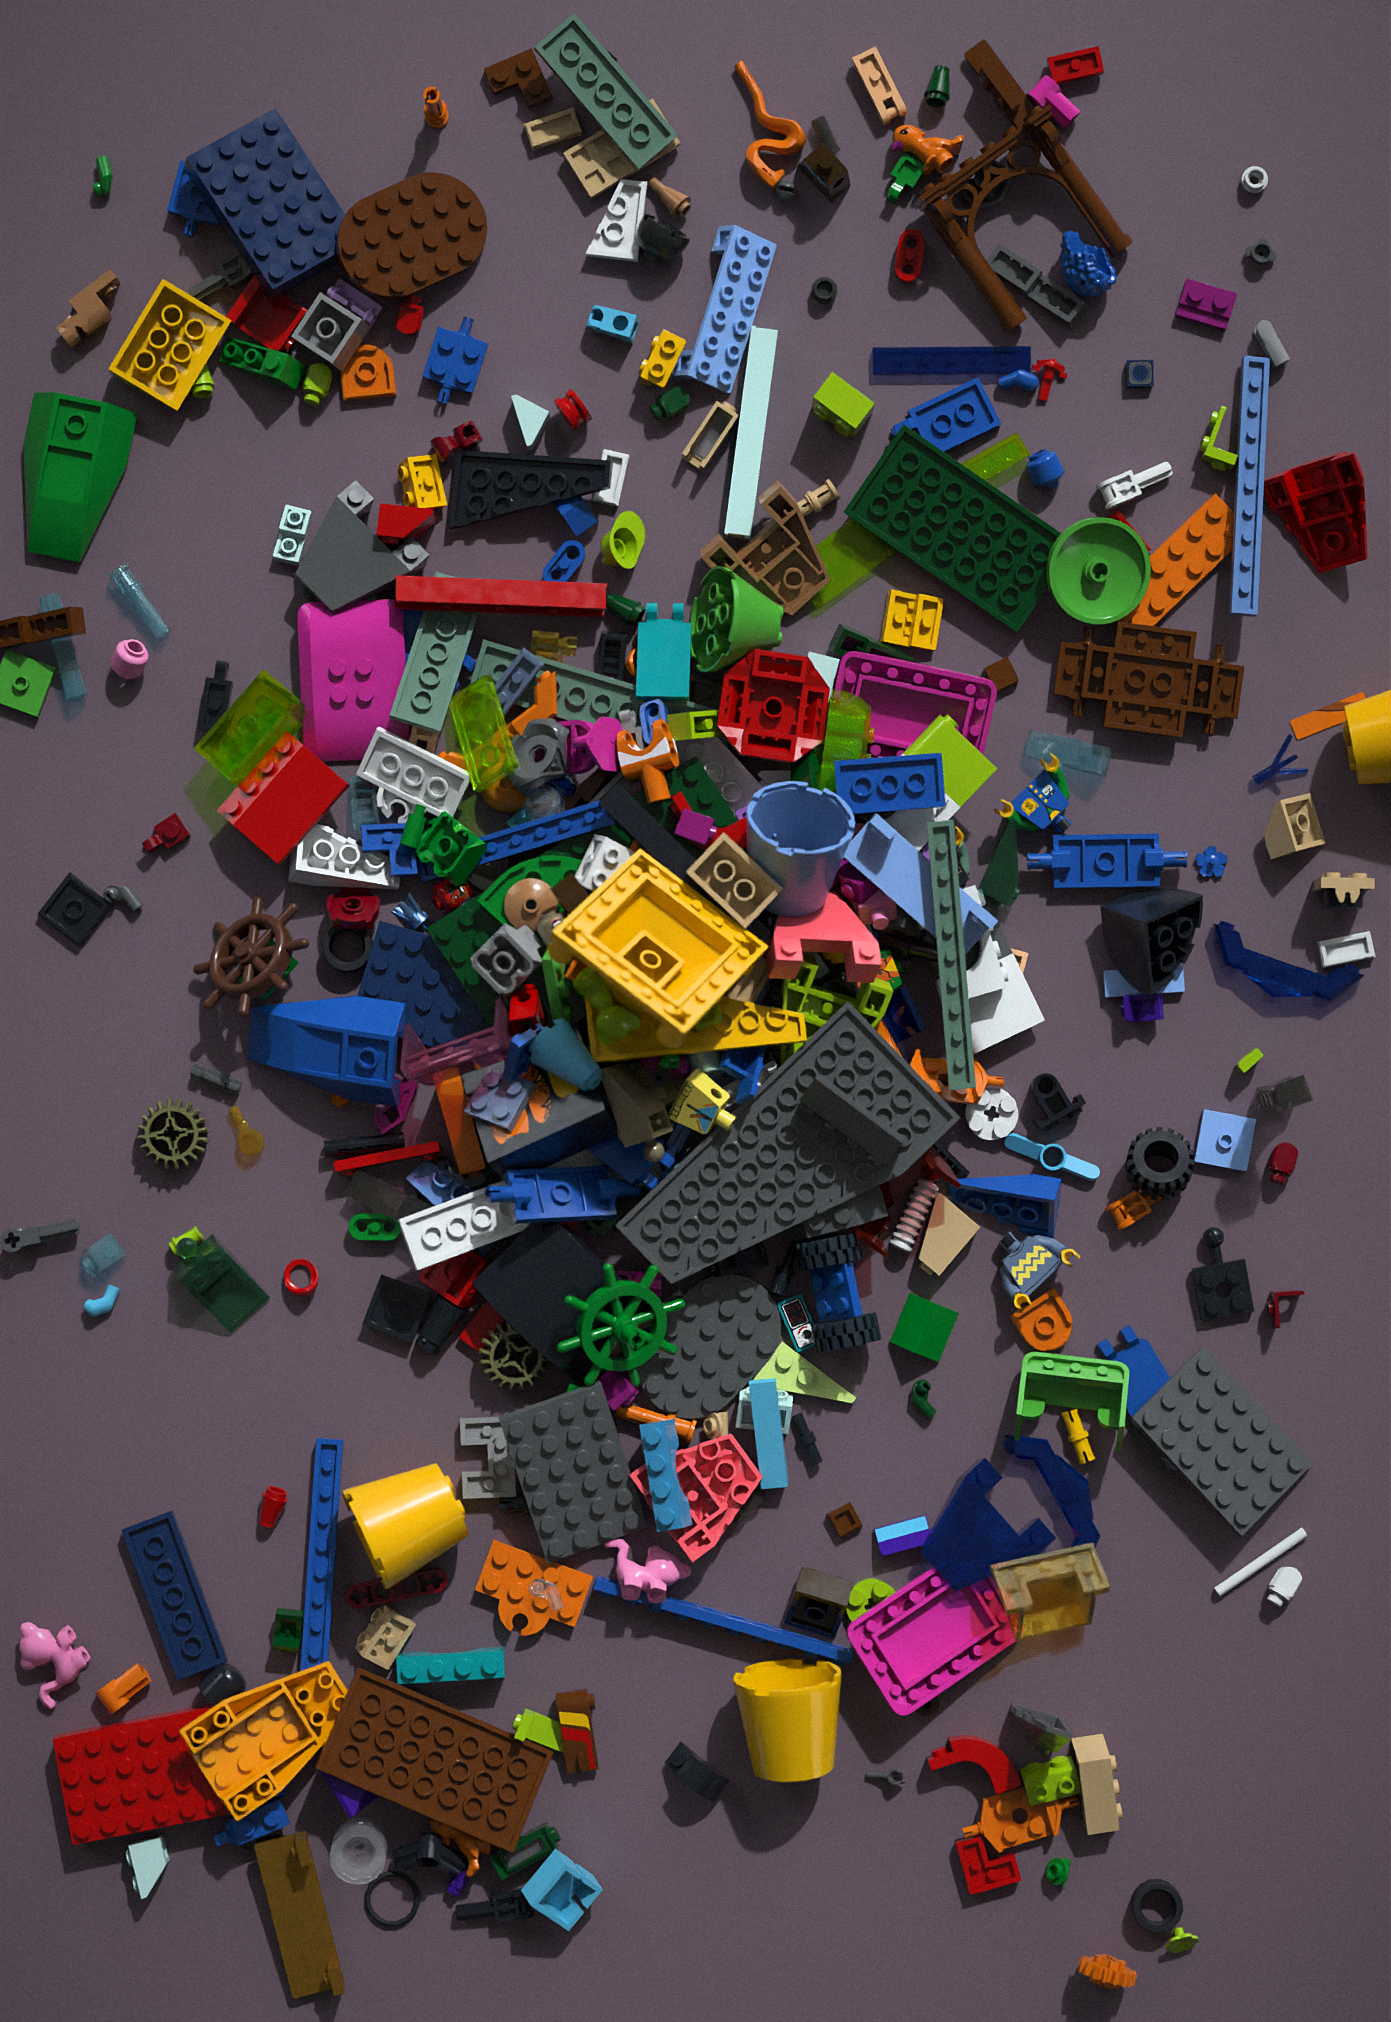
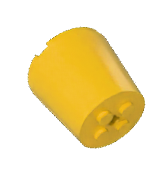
M1391 690L1344 706L1346 721L1342 722L1345 746L1350 745L1347 747L1350 770L1356 771L1358 784L1391 783Z
M436 1463L341 1491L348 1511L352 1510L357 1519L353 1521L354 1527L377 1577H382L383 1581L381 1583L385 1590L391 1588L469 1537L464 1522L466 1520L464 1514L466 1513L459 1499L455 1500L454 1487L449 1476L444 1477Z
M787 1658L744 1667L745 1673L743 1674L736 1672L733 1677L734 1688L754 1774L770 1781L795 1782L818 1778L832 1771L835 1759L841 1686L840 1668L833 1663L823 1660L816 1661V1664H806L804 1658Z

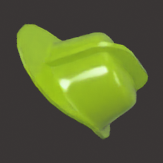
M624 511L619 514L612 530L603 536L600 547L603 554L602 563L604 565L611 564L613 566H621L624 569L635 567L645 541V528L637 514L632 511Z

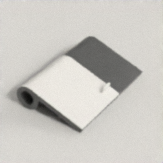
M991 906L984 908L996 919ZM998 922L994 925L993 931H990L992 941H997L1001 956L997 958L1000 967H1005L1009 981L1005 982L1006 988L969 999L973 1054L1045 1021ZM924 930L922 938L918 942L937 947L936 938L930 932ZM978 941L965 954L966 971L975 964L978 958ZM927 960L935 979L939 980L938 963Z

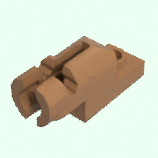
M111 269L69 300L76 313L73 314L71 312L56 329L72 349L82 342L79 334L81 331L90 337L95 331L106 324L112 316L101 301L103 296L109 297L118 289L117 286L120 284V281Z

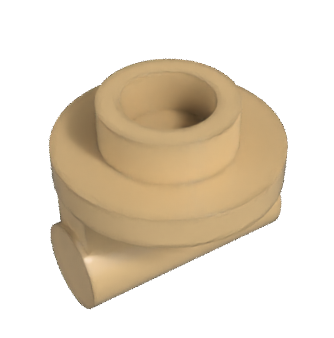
M728 1412L710 1413V1415L706 1416L703 1422V1430L708 1438L713 1440L728 1435Z

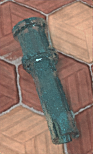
M125 563L119 566L108 577L119 586L123 598L129 599L156 636V639L162 638L171 629L166 625L142 591L143 584L141 581L137 582L129 570V564Z

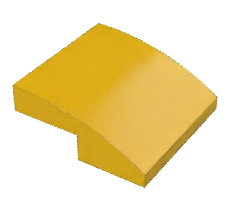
M888 590L880 641L897 646L936 651L944 599L924 594Z

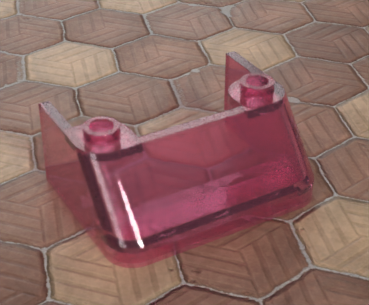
M496 993L494 1027L427 1050L411 1024H405L400 1069L405 1078L425 1086H435L451 1078L505 1061L510 1049L509 1043L515 1036L509 1022L510 1005L505 996Z

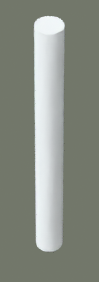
M1301 1527L1217 1585L1214 1589L1221 1597L1305 1539L1308 1535Z

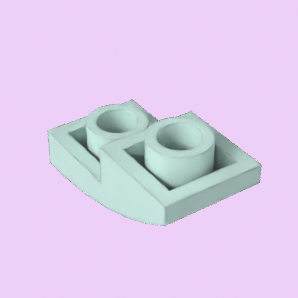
M285 505L279 526V536L273 553L274 561L298 566L310 523V510Z

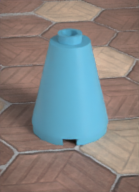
M562 1018L554 1020L553 1022L557 1025L551 1029L547 1026L543 1028L531 1043L529 1051L532 1055L527 1056V1058L534 1065L584 1091L596 1088L601 1082L602 1070L570 1024Z

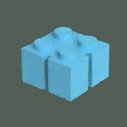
M555 1849L521 1891L533 1908L569 1931L584 1914L573 1895L576 1893L582 1904L589 1908L603 1889L593 1874L577 1863L574 1864L570 1858Z

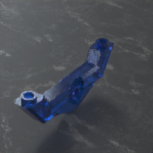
M1220 921L1219 925L1212 924L1224 966L1242 971L1241 973L1272 998L1314 996L1330 1001L1365 976L1359 973L1360 968L1345 964L1344 968L1338 967L1324 976L1244 948L1240 933L1234 930L1235 925Z
M1003 1434L1006 1439L1002 1441V1444L1009 1455L1014 1453L1017 1458L1033 1460L1075 1535L1068 1549L1071 1556L1067 1558V1561L1074 1573L1079 1570L1083 1575L1101 1537L1092 1521L1094 1517L1088 1480L1058 1454H1055L1046 1438L1020 1436L1019 1440H1014V1435Z

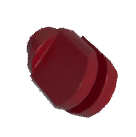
M1280 1143L1272 1151L1268 1164V1170L1274 1173L1270 1176L1272 1182L1285 1184L1286 1178L1284 1176L1291 1177L1294 1172L1298 1150L1291 1143Z

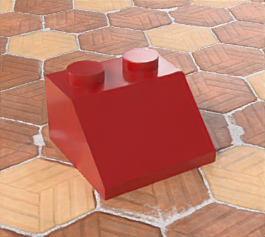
M380 503L376 535L388 549H397L409 537L416 540L436 524L437 518L433 509Z

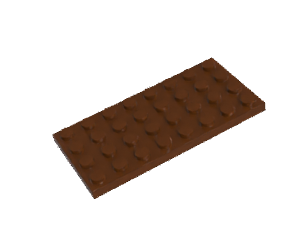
M358 1667L314 1769L513 1853L553 1751L528 1740H524V1742L514 1738L515 1735Z

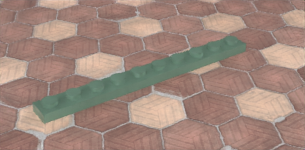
M954 820L926 822L949 1090L976 1088Z

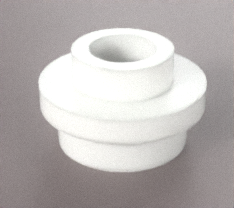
M1252 166L1244 171L1241 183L1246 191L1259 193L1266 187L1268 176L1262 168ZM1250 177H1257L1259 183L1252 184Z

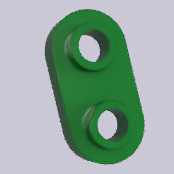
M357 1214L351 1218L348 1226L350 1234L358 1240H394L401 1234L397 1221L399 1218L394 1214ZM362 1221L368 1226L365 1232H361L358 1229V1224ZM387 1222L393 1223L394 1229L392 1232L385 1230L384 1226Z

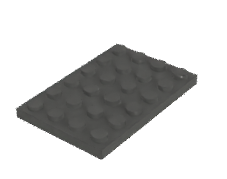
M1205 1346L1201 1347L1129 1418L1238 1537L1243 1536L1313 1464Z
M600 1381L595 1382L592 1386H584L498 1417L547 1563L648 1527L634 1483L629 1476L630 1470Z

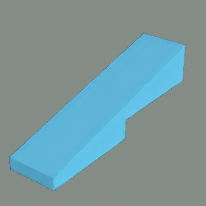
M776 1378L750 1380L749 1389L759 1472L763 1476L761 1479V1489L788 1487L789 1475Z

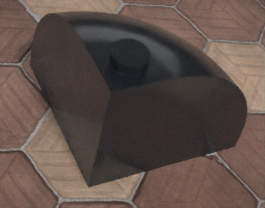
M1153 889L1132 893L1100 906L1103 936L1107 951L1116 969L1129 984L1151 995L1159 991L1175 977L1173 972L1180 963L1185 964L1195 945L1191 942L1196 927L1200 928L1203 895L1180 889Z

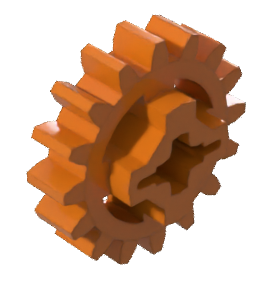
M1095 1954V1957H1080L1077 1969L1083 1975L1089 1976V1982L1108 1989H1120V1986L1132 1987L1135 1985L1137 1977L1136 1971L1125 1967L1126 1962L1124 1960L1107 1954Z

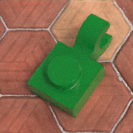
M904 152L890 174V177L895 182L889 189L886 198L896 203L905 187L913 190L923 174L924 164Z

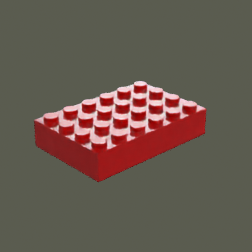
M207 1704L57 1734L52 1740L72 1845L230 1814L190 1755L179 1732L181 1728L204 1714L214 1705Z

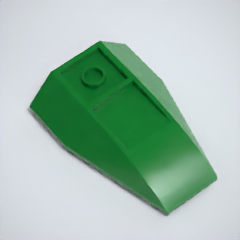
M56 392L34 393L23 444L27 548L29 553L81 562L128 465L138 413L110 403Z

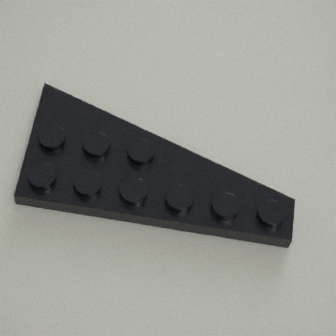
M457 450L448 528L452 530L610 489L613 462L611 460Z

